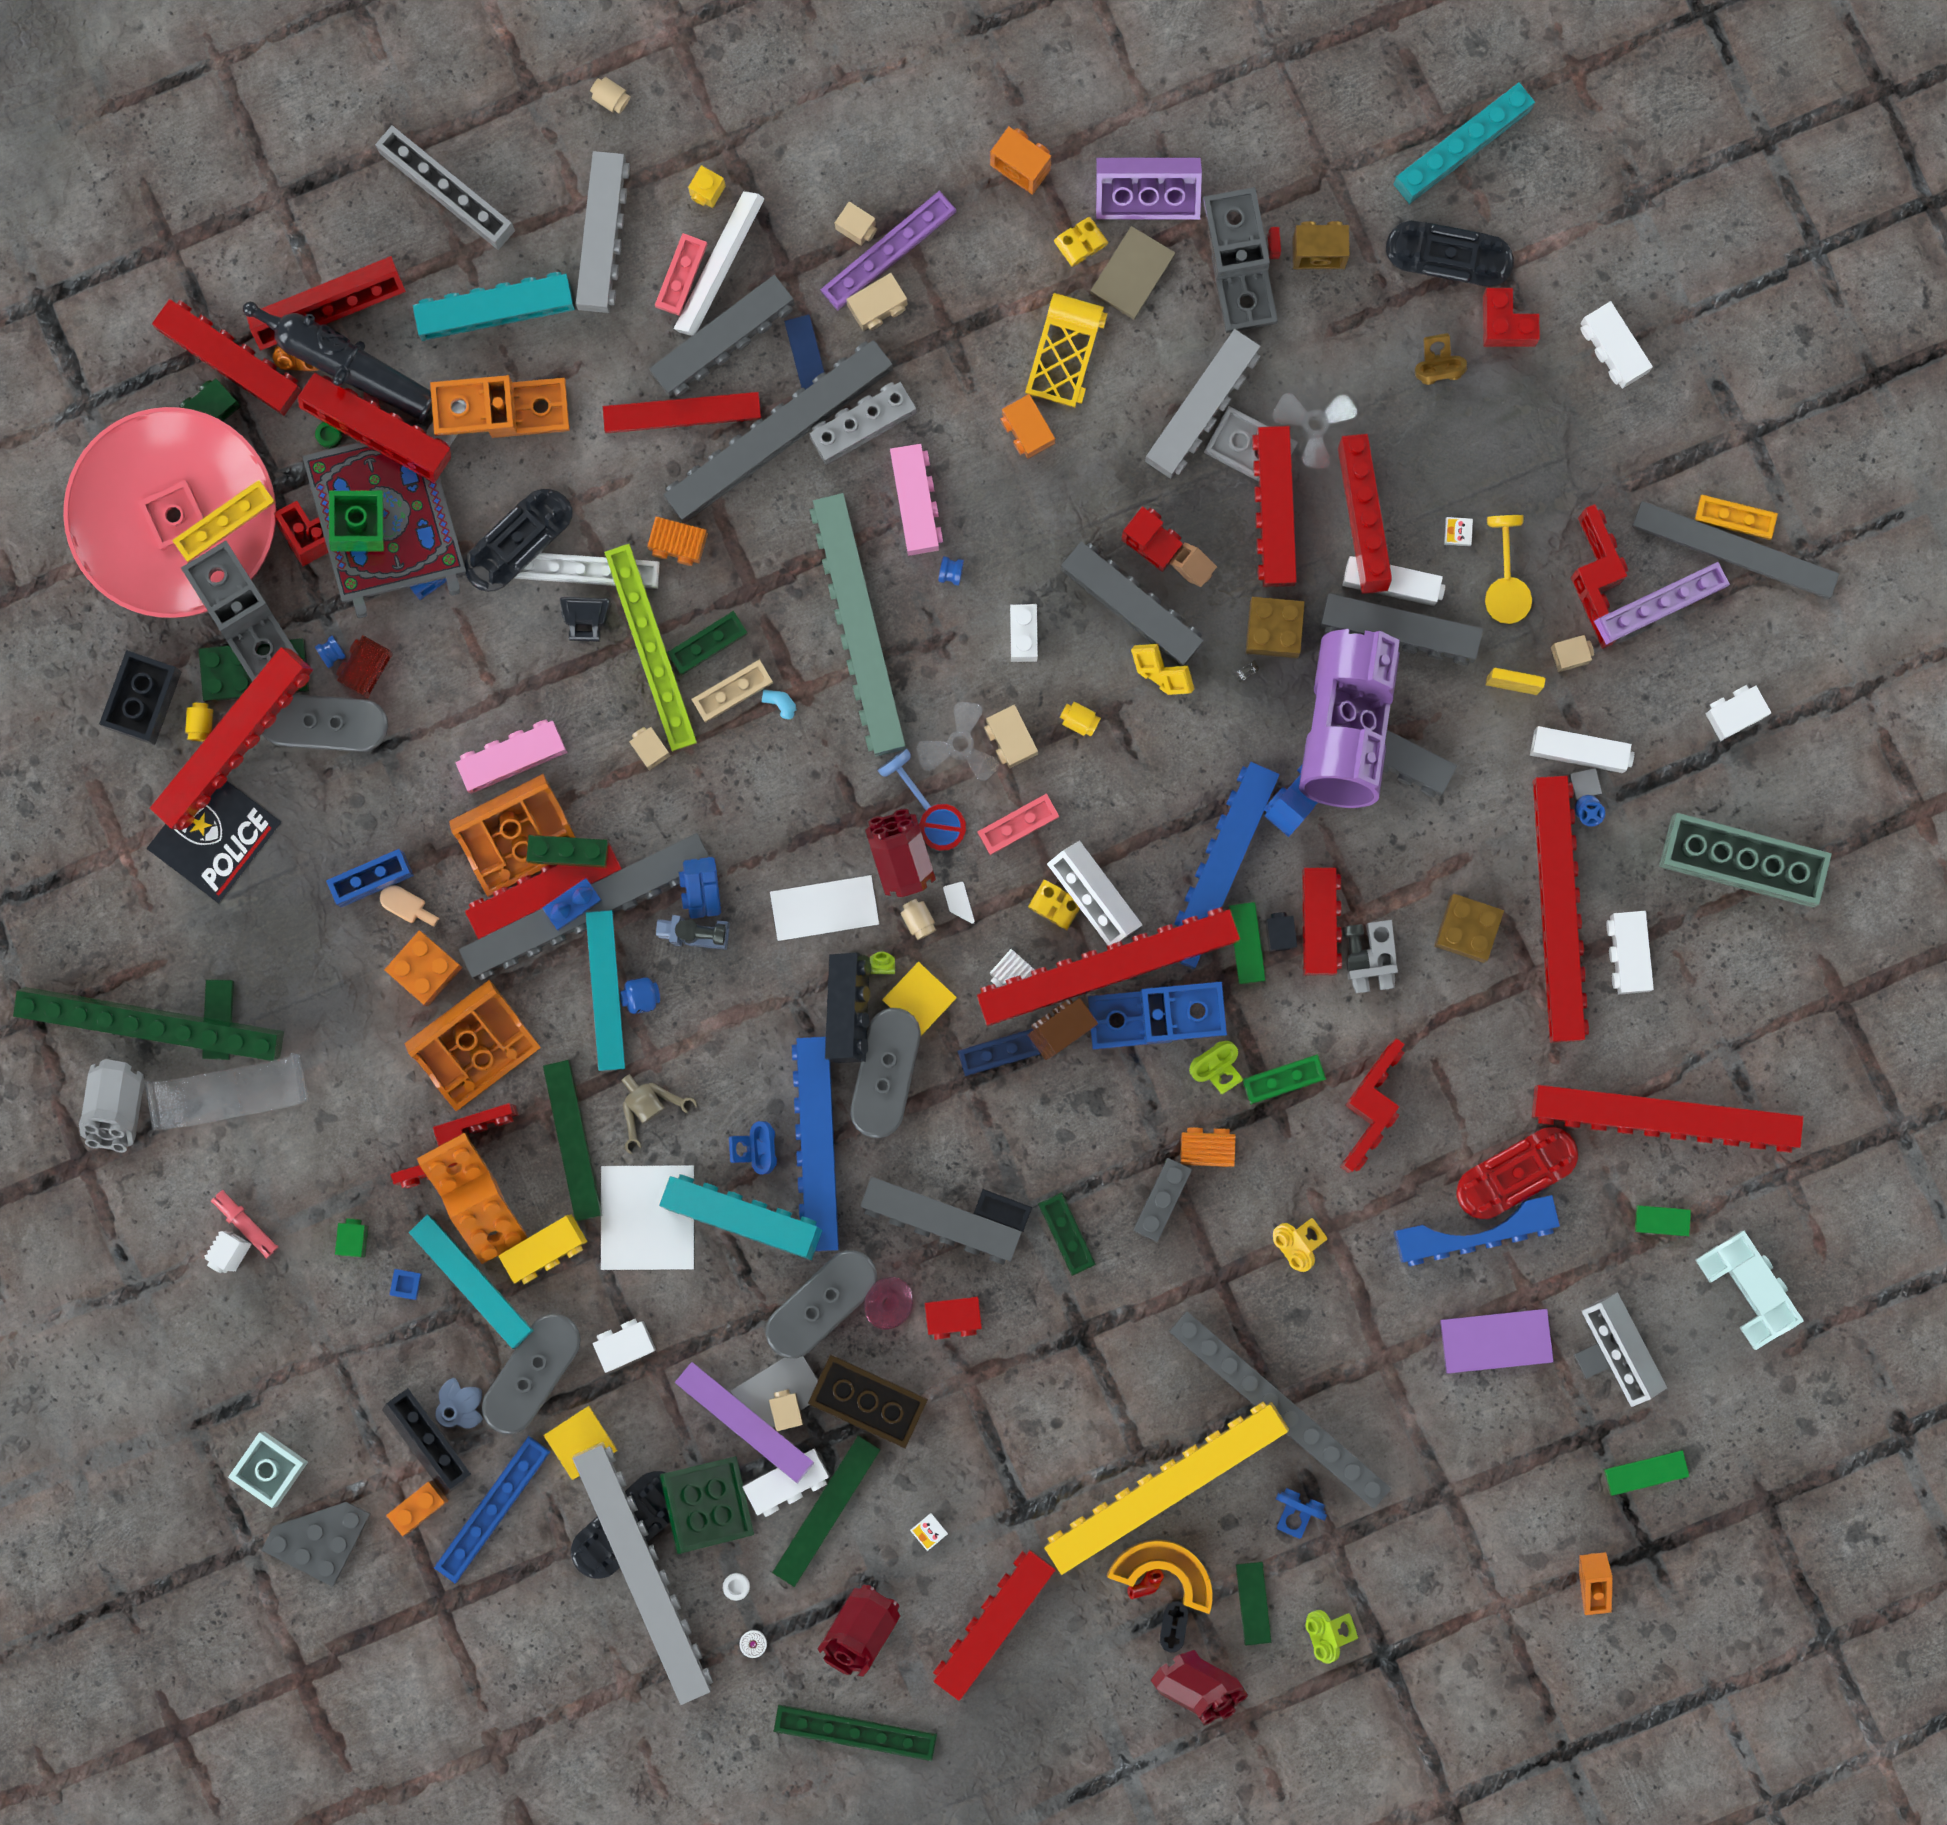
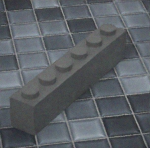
M774 274L650 367L652 376L669 398H672L674 395L676 397L681 396L689 389L688 385L694 380L700 381L710 373V368L716 364L720 366L731 357L730 353L737 348L739 350L745 348L752 341L750 338L758 332L759 334L765 333L772 327L771 323L778 317L783 319L793 311L794 299Z
M1080 542L1061 565V571L1151 644H1158L1159 650L1177 665L1185 666L1203 644L1204 640L1200 638L1202 634L1192 625L1187 627L1180 622L1182 618L1174 610L1169 609L1167 611L1159 605L1161 600L1154 594L1143 592L1140 589L1141 584L1133 577L1128 576L1126 578L1119 572L1121 569L1116 563L1110 559L1107 562L1099 556L1100 551L1090 543L1085 545L1083 542Z
M1330 593L1326 598L1320 628L1325 629V633L1342 629H1349V634L1362 635L1365 634V630L1371 632L1381 631L1399 639V646L1402 647L1404 652L1417 654V651L1427 652L1428 657L1440 660L1443 659V656L1453 658V662L1460 665H1469V662L1474 663L1477 658L1483 631L1482 628Z
M874 1177L870 1178L860 1206L865 1208L864 1214L879 1219L880 1214L890 1218V1224L904 1228L905 1224L914 1226L915 1233L928 1238L930 1233L940 1236L939 1242L953 1247L955 1242L966 1245L964 1251L978 1256L980 1251L990 1254L989 1260L1004 1265L1005 1261L1011 1262L1022 1232Z

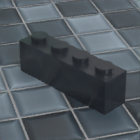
M857 952L829 954L825 1059L835 1063L866 1062V1053L868 1052L867 1027L869 1025L868 1001L870 999L869 975L871 974L870 957Z
M409 1388L385 1404L382 1411L445 1496L467 1481L471 1473Z

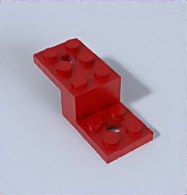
M1594 504L1585 508L1578 519L1596 561L1578 568L1570 578L1601 648L1604 649L1611 646L1615 641L1606 645L1594 622L1598 618L1609 614V601L1606 595L1601 593L1619 586L1627 577L1628 567L1624 558H1619L1615 548L1618 546L1614 535L1607 532L1604 525L1607 524V520L1601 509L1598 510Z
M1397 1038L1389 1043L1345 1104L1347 1108L1370 1124L1340 1165V1168L1347 1173L1354 1170L1357 1172L1368 1160L1365 1154L1369 1148L1373 1150L1379 1145L1384 1137L1380 1134L1385 1127L1387 1129L1391 1127L1399 1117L1396 1111L1400 1106L1374 1088V1086L1378 1088L1389 1076L1386 1072L1387 1068L1390 1065L1392 1067L1396 1065L1405 1053L1401 1050L1405 1044Z
M508 1103L434 1126L433 1131L439 1147L463 1133L470 1140L469 1133L477 1134L487 1131V1125L493 1123L498 1126L514 1122L512 1117L519 1115L516 1105ZM452 1163L448 1167H454L458 1163ZM420 1165L390 1174L393 1184L400 1185L406 1189L420 1185L421 1179L427 1178L429 1180Z

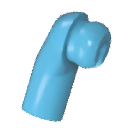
M763 690V703L776 704L781 710L780 716L784 719H792L794 717L796 704L787 693Z

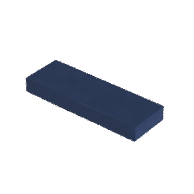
M810 315L784 321L801 388H805V390L814 384L812 381L819 374L824 372Z
M1034 1029L958 1050L965 1077L1040 1055L1041 1053L1027 1035Z

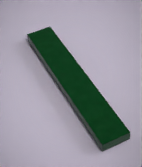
M570 1060L543 1065L575 1221L603 1216Z
M857 1436L772 1573L793 1587L796 1586L881 1449L862 1437Z
M780 1704L778 1705L773 1730L776 1733L932 1761L937 1737V1733Z

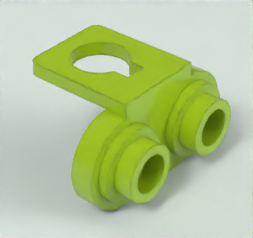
M1231 1041L1216 1043L1205 1053L1194 1058L1189 1068L1191 1076L1196 1081L1205 1082L1210 1080L1221 1094H1224L1243 1081L1241 1075L1232 1066V1063L1237 1059L1238 1049ZM1223 1074L1233 1075L1230 1082L1220 1084L1222 1080L1220 1076Z
M1315 1610L1309 1613L1306 1618L1305 1627L1314 1647V1655L1323 1663L1330 1664L1336 1661L1340 1656L1339 1647L1358 1639L1350 1613L1330 1620L1324 1611ZM1342 1622L1348 1627L1349 1633L1347 1637L1343 1634L1339 1635L1338 1629L1341 1628Z

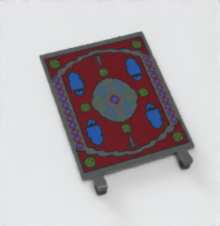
M422 427V429L426 432V435H428L426 427ZM361 442L302 456L342 603L353 601L357 618L367 616V609L363 598L446 578L451 596L460 593V586L456 575L464 574L466 570L440 477L433 483ZM329 491H383L384 551H330Z

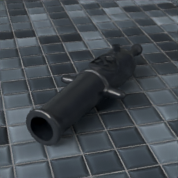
M246 302L243 305V313L246 316L255 317L275 331L274 338L284 352L333 376V384L335 386H341L345 382L419 419L418 424L420 425L425 421L432 408L431 390L365 352L364 342L358 341L355 345L350 343V340L326 325H320L315 322V317L311 314L305 316L291 313L281 318L263 311L254 302Z

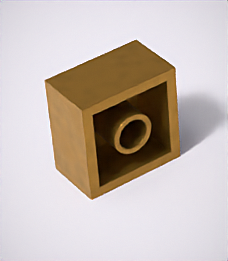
M1306 221L1302 222L1301 225H1296L1293 235V269H1345L1349 258V225H1343L1339 221H1331L1327 225H1316V222Z
M1252 597L1249 608L1246 654L1298 658L1301 650L1305 601Z
M1452 894L1449 898L1434 947L1485 963L1489 959L1504 910Z

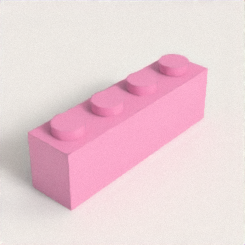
M921 444L892 448L890 453L908 556L939 551L938 543H942L943 538L941 527H935L934 518L939 517L937 503L936 501L931 502L929 493L934 491L932 476L927 477L925 467L930 466L928 451H922Z
M547 719L535 723L532 730L525 733L523 730L516 731L508 736L509 739L499 743V740L486 744L483 751L476 754L475 751H470L461 755V760L455 763L467 791L473 794L566 754L567 750L556 724L553 721L548 722Z

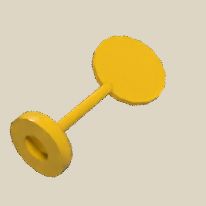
M1524 515L1487 517V525L1489 527L1502 528L1504 578L1498 579L1490 585L1486 592L1485 605L1493 619L1505 624H1512L1522 620L1527 616L1532 604L1530 589L1521 580L1511 577L1509 527L1521 526L1524 522Z

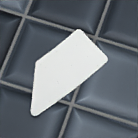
M958 882L944 886L943 889L949 911L970 923H974L964 883Z

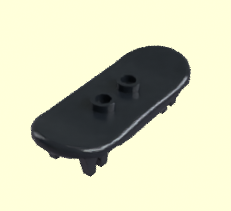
M1410 220L1396 226L1386 241L1388 259L1395 267L1402 271L1493 287L1505 282L1511 275L1514 267V257L1508 244L1500 237L1485 233Z
M540 489L533 491L518 503L467 554L465 570L467 579L472 586L485 592L504 588L569 526L573 514L569 500L558 491Z
M663 1471L646 1473L625 1490L627 1497L632 1495L638 1510L634 1513L638 1522L643 1520L649 1534L645 1536L647 1543L670 1523L660 1474L666 1473ZM597 1516L574 1538L571 1545V1558L577 1570L583 1575L593 1579H602L614 1574L620 1566Z

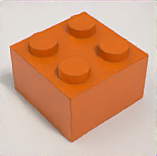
M1008 126L990 151V166L1033 195L1051 170L1050 151L1040 143L1035 145L1029 141L1028 135L1018 128L1014 130Z
M419 930L384 971L423 1005L428 1007L463 967Z

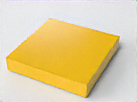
M1493 668L1486 678L1485 685L1538 695L1544 688L1546 678Z
M917 962L882 1001L890 1008H901L912 1014L919 1023L922 1036L957 997L920 962Z
M587 1406L544 1435L572 1480L580 1476L572 1459L573 1455L602 1442L606 1448L610 1446L613 1453L618 1451L590 1406Z

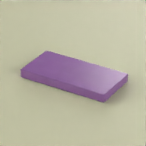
M1547 1309L1440 1320L1446 1373L1553 1362Z

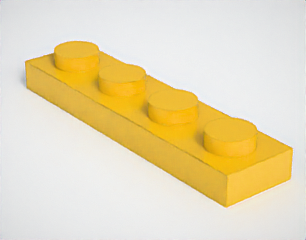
M258 480L172 541L189 563L273 505L275 501L262 482Z

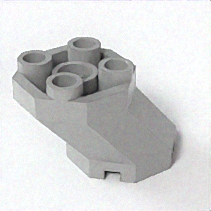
M104 1059L100 1061L99 1066L96 1067L95 1063L90 1067L79 1128L81 1136L85 1138V1144L91 1148H105L123 1153L127 1151L128 1146L134 1143L145 1083L143 1074L137 1071V1074H134L131 1071L132 1066L126 1062Z

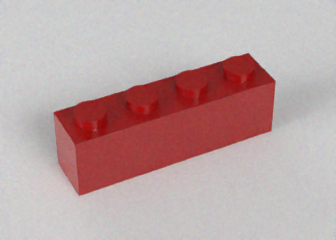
M1304 868L1302 870L1303 976L1336 975L1337 969H1342V954L1337 953V943H1341L1342 940L1341 927H1337V916H1341V901H1336V890H1341V874H1336V868Z

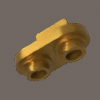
M1445 333L1424 338L1425 361L1416 365V378L1426 385H1431L1437 380L1447 378L1450 380L1460 379L1467 371V361L1461 356H1451L1449 334ZM1435 342L1444 343L1443 349L1440 350V355H1435L1430 350L1431 345Z

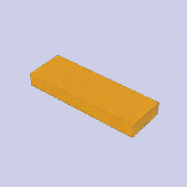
M1701 494L1694 520L1703 524L1771 540L1778 513Z

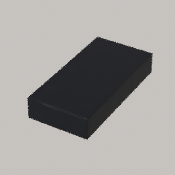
M982 1189L973 1214L1024 1232L1032 1207Z

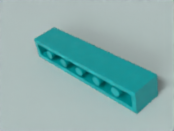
M1517 83L1397 175L1393 185L1410 205L1530 113L1535 101L1523 86Z
M553 272L547 274V278L536 280L535 277L522 279L521 283L511 285L508 282L497 284L494 289L475 288L470 290L469 294L464 295L450 293L445 295L444 299L435 301L433 298L422 299L418 301L419 304L413 305L418 335L422 341L573 311L575 307L568 276L561 272Z
M679 1174L678 1178L669 1177L659 1204L660 1207L812 1260L822 1233V1229L816 1226L817 1221L803 1216L801 1220L791 1218V1212L777 1208L776 1212L766 1209L767 1204L754 1199L750 1204L742 1201V1195L731 1191L724 1195L718 1192V1187L705 1182L701 1187L693 1184L695 1179Z

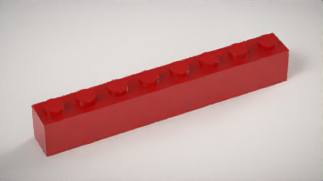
M280 647L156 799L150 809L171 829L183 830L188 828L193 823L195 814L210 802V796L213 792L225 784L227 775L231 770L237 768L243 762L244 754L257 745L262 732L275 723L276 715L280 710L286 708L292 702L293 695L298 688L306 685L313 669L292 649Z

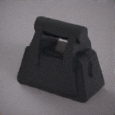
M561 597V614L564 618V623L570 627L569 641L600 642V626L602 627L606 624L612 605L611 601L607 598ZM578 625L592 626L593 631H577Z

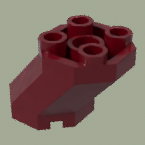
M899 809L892 815L885 817L877 816L868 821L869 827L865 829L885 895L891 896L890 891L896 892L897 897L912 895L924 891L927 888L926 882L929 879L931 883L936 880L915 814H910L908 809Z
M864 1584L861 1589L854 1588L817 1648L819 1653L824 1651L825 1656L823 1659L826 1664L845 1675H851L853 1671H858L857 1676L863 1677L872 1666L901 1616L898 1612L899 1604L895 1600L879 1594L870 1585Z
M1195 1650L1177 1655L1173 1658L1175 1664L1171 1667L1167 1663L1164 1664L1151 1679L1160 1695L1197 1714L1204 1726L1212 1723L1219 1717H1222V1719L1229 1718L1236 1712L1234 1707L1248 1697L1247 1692L1237 1678L1204 1661Z

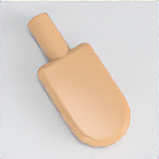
M396 885L388 886L381 891L380 902L386 910L409 923H414L419 918L433 927L436 926L439 918L422 909L425 905L423 899Z

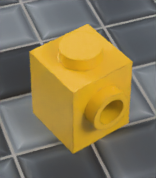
M701 165L688 189L693 201L702 206L706 204L713 208L726 186L723 177Z

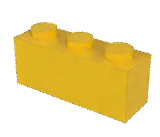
M570 1214L500 1254L499 1258L513 1283L522 1281L525 1285L538 1277L537 1271L543 1268L549 1271L559 1265V1258L566 1254L570 1258L583 1251L581 1245L587 1243V1240L573 1215Z

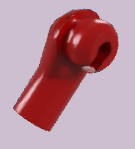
M1160 1569L1147 1571L1141 1583L1128 1587L1127 1592L1130 1599L1133 1600L1155 1593L1164 1579L1163 1572Z

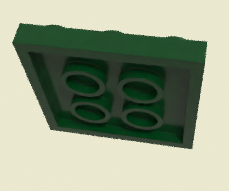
M737 1456L660 1474L677 1554L754 1535Z

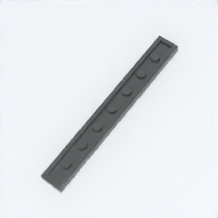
M1643 501L1639 505L1632 525L1633 528L1826 599L1832 597L1839 577L1837 572Z

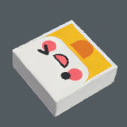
M1446 517L1444 545L1471 546L1473 519Z
M932 1513L910 1530L927 1551L948 1534Z

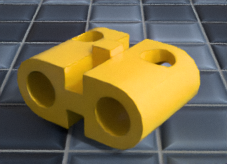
M1087 217L1077 223L1074 228H1069L1054 240V243L1071 267H1074L1086 260L1088 256H1092L1108 244V241L1092 218Z
M1043 880L1028 906L1034 912L1065 930H1068L1080 909L1069 893H1066L1047 880Z

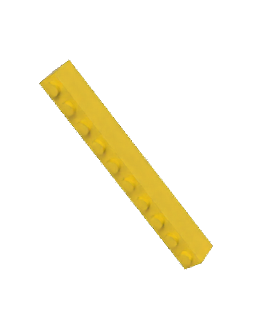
M1264 1401L1250 1409L1252 1414L1247 1418L1243 1419L1239 1416L1227 1424L1229 1426L1228 1430L1223 1433L1217 1430L1205 1438L1206 1444L1199 1448L1196 1444L1182 1452L1184 1457L1179 1461L1175 1462L1174 1459H1171L1160 1466L1162 1471L1157 1475L1152 1476L1149 1473L1137 1481L1138 1487L1131 1491L1127 1487L1115 1495L1116 1501L1109 1505L1106 1501L1092 1509L1094 1514L1089 1518L1085 1519L1084 1516H1081L1070 1523L1071 1529L1067 1532L1062 1533L1059 1530L1047 1538L1049 1543L1044 1548L1060 1574L1063 1575L1286 1434L1289 1428L1274 1404L1270 1402L1266 1405Z

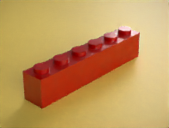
M392 256L261 309L281 318L291 313L305 316L311 314L315 317V322L325 325L406 291ZM246 316L250 331L260 351L277 344L274 338V330L255 317Z
M171 299L167 301L152 323L157 331L281 415H286L302 391L297 385L299 381L287 372L284 375L276 371L277 366L266 358L262 361L254 356L256 352L244 343L241 347L234 343L233 340L235 338L223 329L218 332L212 328L213 323L200 314L198 318L190 313L192 308L179 300L175 303Z
M314 372L298 396L300 409L433 483L436 482L451 459L450 447L445 441L426 435V432L416 425H408L395 413L389 414L381 410L377 403L361 399L352 389H343L340 386H335L333 379L326 375L320 376Z
M1290 426L1258 427L1257 435H1252L1253 451L1257 450L1258 461H1253L1254 476H1259V487H1254L1255 502H1260V513L1255 514L1256 528H1261V539H1257L1256 542L1257 554H1262V565H1258V580H1263V587L1295 586L1296 559Z
M1368 434L1342 436L1338 453L1361 592L1364 594L1388 591L1392 575Z
M609 843L607 868L556 866L549 864L540 869L541 874L533 878L531 875L524 876L516 881L518 885L510 889L507 886L494 891V897L486 901L483 898L473 901L469 904L470 908L465 910V913L477 938L481 939L542 909L585 878H587L590 884H593L622 870V867Z
M1030 1549L1027 1553L1021 1551L1013 1562L1016 1566L1011 1575L1004 1574L997 1584L1000 1590L994 1597L989 1595L982 1604L981 1608L984 1611L978 1619L974 1616L965 1627V1630L968 1631L967 1635L963 1640L957 1638L949 1649V1652L952 1653L947 1662L941 1660L933 1671V1674L936 1675L933 1682L958 1701L967 1692L1056 1570Z

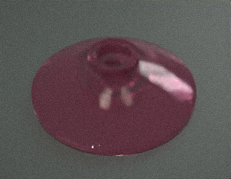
M887 1277L876 1282L867 1293L864 1304L865 1314L869 1322L875 1327L884 1330L893 1329L901 1325L907 1319L912 1309V1291L906 1282L896 1277ZM887 1297L886 1303L883 1304L884 1299Z

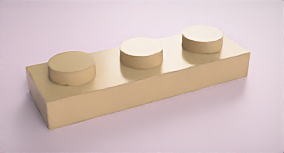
M759 659L691 700L706 723L773 684V681Z

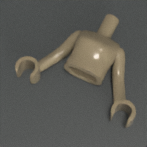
M630 1074L624 1077L621 1081L630 1092L623 1102L629 1140L625 1143L626 1151L633 1155L629 1150V1145L632 1142H636L642 1148L641 1142L637 1140L633 1112L641 1123L644 1124L665 1109L657 1095L680 1106L687 1114L689 1113L685 1109V1103L692 1101L697 1108V1102L692 1098L682 1099L654 1083L638 1086Z

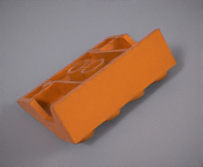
M544 774L449 821L451 832L465 852L473 872L487 897L493 895L494 891L505 886L509 887L520 878L532 875L549 865L527 863L529 835L576 838Z
M490 980L404 1043L408 1054L419 1063L455 1111H458L541 1048Z

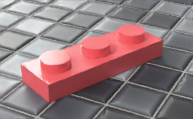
M682 233L656 300V308L678 316L681 315L708 244L706 241Z
M1046 793L979 830L977 833L991 856L1058 819L1059 815Z

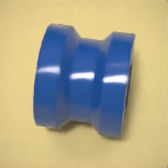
M943 556L938 582L950 581L954 585L959 586L964 560L952 561L949 557Z
M333 635L328 638L326 643L315 646V649L328 668H331L338 659L343 660L346 658L344 651Z
M1582 796L1575 803V813L1584 825L1593 827L1600 824L1605 818V809L1595 796Z

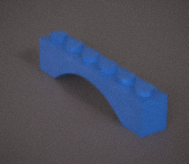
M1550 1195L1523 1201L1517 1210L1504 1222L1490 1230L1475 1235H1448L1419 1225L1394 1231V1236L1401 1263L1408 1262V1266H1414L1424 1263L1423 1258L1434 1256V1260H1440L1450 1257L1449 1252L1460 1250V1254H1466L1476 1251L1475 1246L1486 1244L1487 1249L1502 1245L1501 1240L1511 1238L1513 1243L1528 1239L1527 1234L1537 1232L1538 1237L1554 1233L1553 1228L1560 1225L1553 1196Z

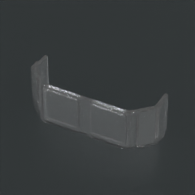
M295 1053L290 1054V1057L276 1061L193 1077L158 1082L145 1081L151 1123L155 1131L194 1126L283 1109L309 1102L301 1054Z

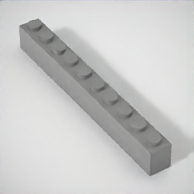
M602 1442L573 1455L572 1459L680 1705L711 1691L710 1684L713 1683L712 1676L708 1668L703 1669L699 1659L703 1658L697 1643L692 1645L688 1635L692 1634L686 1618L681 1620L677 1611L681 1609L679 1601L675 1594L670 1595L667 1585L670 1584L665 1570L660 1571L656 1561L659 1560L658 1553L654 1545L649 1546L645 1536L649 1535L643 1520L638 1522L634 1513L638 1510L632 1495L627 1497L623 1487L627 1486L622 1472H616L613 1462L616 1461L611 1447L606 1448Z

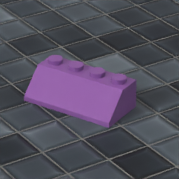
M1096 158V219H1200L1201 158Z

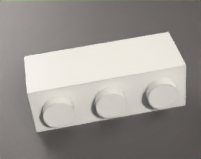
M1611 301L1583 318L1580 323L1582 325L1581 332L1588 341L1591 340L1595 345L1596 356L1602 363L1605 362L1610 369L1609 375L1616 385L1619 383L1623 389L1650 372L1653 366Z
M1646 911L1612 914L1610 920H1607L1606 926L1607 934L1612 936L1613 946L1609 947L1610 961L1615 962L1616 972L1612 973L1613 988L1617 989L1618 995L1654 990Z
M815 1448L804 1453L814 1464L798 1484L779 1468H776L743 1486L757 1515L763 1513L767 1517L780 1510L777 1506L778 1504L786 1500L791 1504L803 1497L801 1492L811 1487L814 1492L827 1485L825 1479L830 1476Z

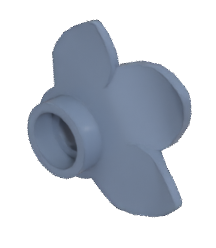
M451 1378L444 1383L438 1395L440 1404L435 1411L437 1422L446 1428L458 1425L469 1429L477 1426L483 1420L479 1412L475 1410L481 1401L482 1390L476 1387L461 1389L455 1378ZM451 1409L454 1412V1416L447 1418L444 1415V1411Z

